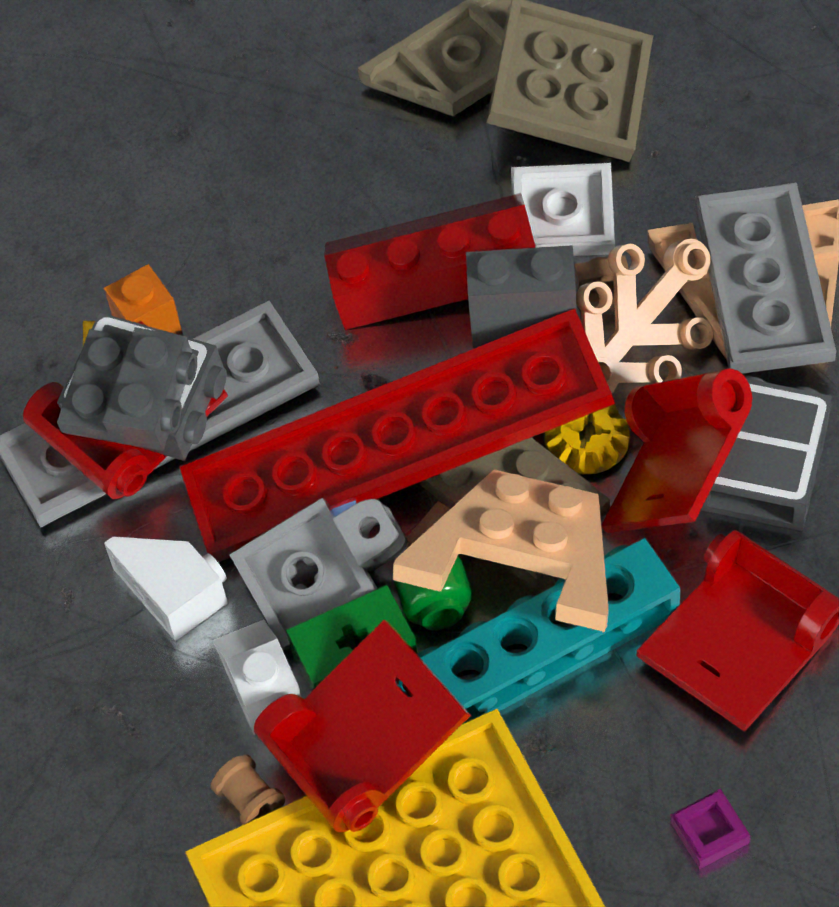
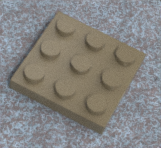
M512 0L508 8L486 123L630 162L636 147L653 35L527 0Z

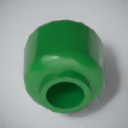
M457 556L441 592L394 580L405 617L412 623L422 625L429 630H441L456 624L462 619L464 611L472 600L471 587L459 556Z

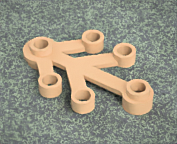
M695 239L676 241L666 249L663 258L666 272L638 305L636 300V274L644 266V254L634 244L619 245L611 250L608 256V265L613 272L615 332L605 344L602 313L606 312L612 304V292L602 282L586 283L578 289L576 303L581 310V323L611 393L614 392L618 383L649 382L652 384L681 378V364L675 357L670 355L653 357L648 363L619 362L632 346L681 345L686 349L693 350L705 348L711 343L713 339L712 328L709 322L701 317L685 319L680 324H651L686 282L698 280L707 273L711 258L709 251L700 241ZM624 251L631 257V266L628 270L621 263V256ZM690 251L695 256L696 263L694 269L690 267L687 260ZM592 289L597 291L600 298L596 308L589 302V293ZM693 325L697 326L700 332L697 342H694L690 336V330ZM662 362L666 364L669 371L666 380H662L659 376V366Z

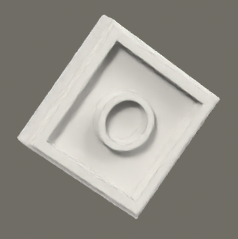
M611 163L511 167L512 195L518 193L522 195L536 248L573 245V256L609 255L615 247Z

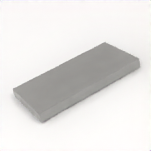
M797 182L695 196V210L702 243L709 251L711 258L708 272L728 368L738 370L741 373H750L835 361V343Z

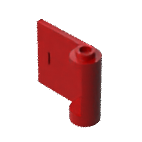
M141 320L138 322L139 324L145 325ZM59 382L48 383L31 396L23 411L24 422L112 499H119L124 496L129 497L137 493L145 484L147 476L167 457L166 455L132 445L62 433L57 424L61 412L57 402L64 386ZM224 389L219 398H211L205 411L206 418L228 397Z
M731 368L642 385L630 391L625 401L626 421L630 429L644 443L601 524V528L606 533L696 521L752 407L751 387L741 372Z
M734 530L727 536L719 534L713 539L703 557V561L707 563L704 580L638 648L636 657L745 732L839 625V597L739 531Z
M384 619L305 699L296 694H288L269 704L256 719L254 732L335 831L345 832L350 830L351 832H357L367 827L378 814V807L471 715L394 627ZM399 680L402 682L404 690L400 687Z

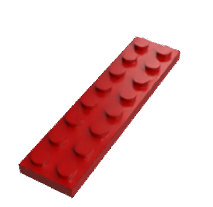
M574 308L179 468L206 551L217 562H221L231 558V553L321 498L328 502L331 509L352 501L359 503L368 499H378L611 406L615 402Z

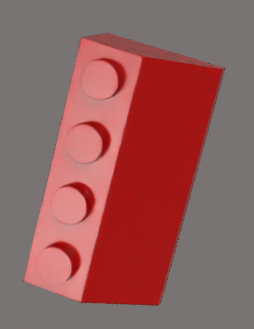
M518 193L326 242L324 257L333 299L344 330L468 299L466 252L536 248L522 195Z

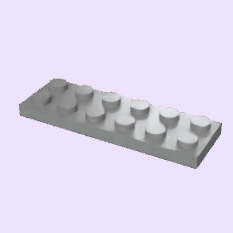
M270 301L193 338L216 345L223 367L227 372L224 390L227 392L228 397L207 417L202 439L198 444H192L189 451L320 385L317 371ZM26 423L0 435V458L40 528L106 494ZM167 456L156 468L176 458Z

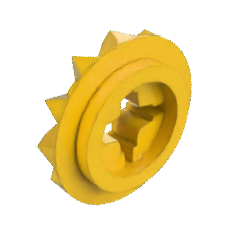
M615 404L545 432L547 450L578 474H596L612 468L624 457L630 442L628 423L619 414ZM588 422H593L595 435H592L590 441L586 442L584 449L581 446L579 432L583 431Z

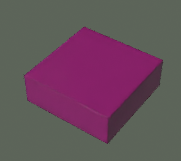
M721 788L670 814L671 825L699 870L750 843L749 832Z

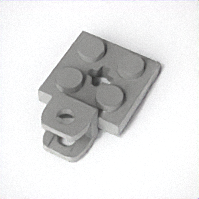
M321 498L231 553L230 557L271 630L277 637L281 648L289 650L287 629L377 590L368 571H374L401 553L407 544V537L391 510L383 506L376 499L359 502L335 516L328 502ZM376 525H380V531L377 536L370 539L371 529ZM302 560L308 566L316 564L318 567V573L314 576L315 583L309 588L304 584L295 586L292 582V578L298 574L295 565Z

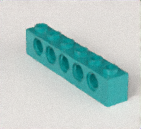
M645 538L630 546H617L604 556L607 594L617 593L623 596L618 601H608L609 611L605 632L578 625L559 627L553 624L556 621L557 601L566 582V579L560 578L555 586L537 596L528 595L518 599L508 608L507 612L488 622L478 621L469 625L461 632L458 638L439 648H426L417 654L470 713L471 716L464 723L495 709H498L500 712L662 624L679 607L680 586ZM513 644H523L529 647L521 653H510L504 650ZM464 670L480 672L477 677L469 680L456 677L458 673ZM399 680V685L404 690L402 682Z

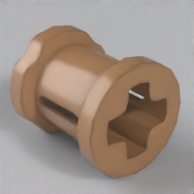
M249 754L236 756L218 770L216 776L211 781V789L218 797L225 796L241 814L240 823L242 825L283 807L286 798L278 788H270L255 771L256 762Z

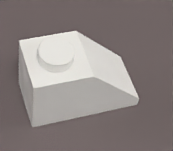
M112 537L104 542L114 571L175 642L228 604L222 584L227 580V577L222 567L211 554L207 553L202 557L188 541Z
M265 620L213 640L253 735H255L254 724L256 719L269 704L288 694H296L301 697L297 681L281 645Z

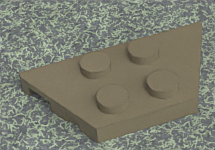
M465 0L358 67L359 81L363 85L451 116L456 115L493 90L508 8L512 0Z

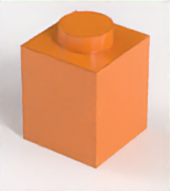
M149 264L104 288L112 316L135 323L141 320L149 327L177 335L182 334L174 298Z

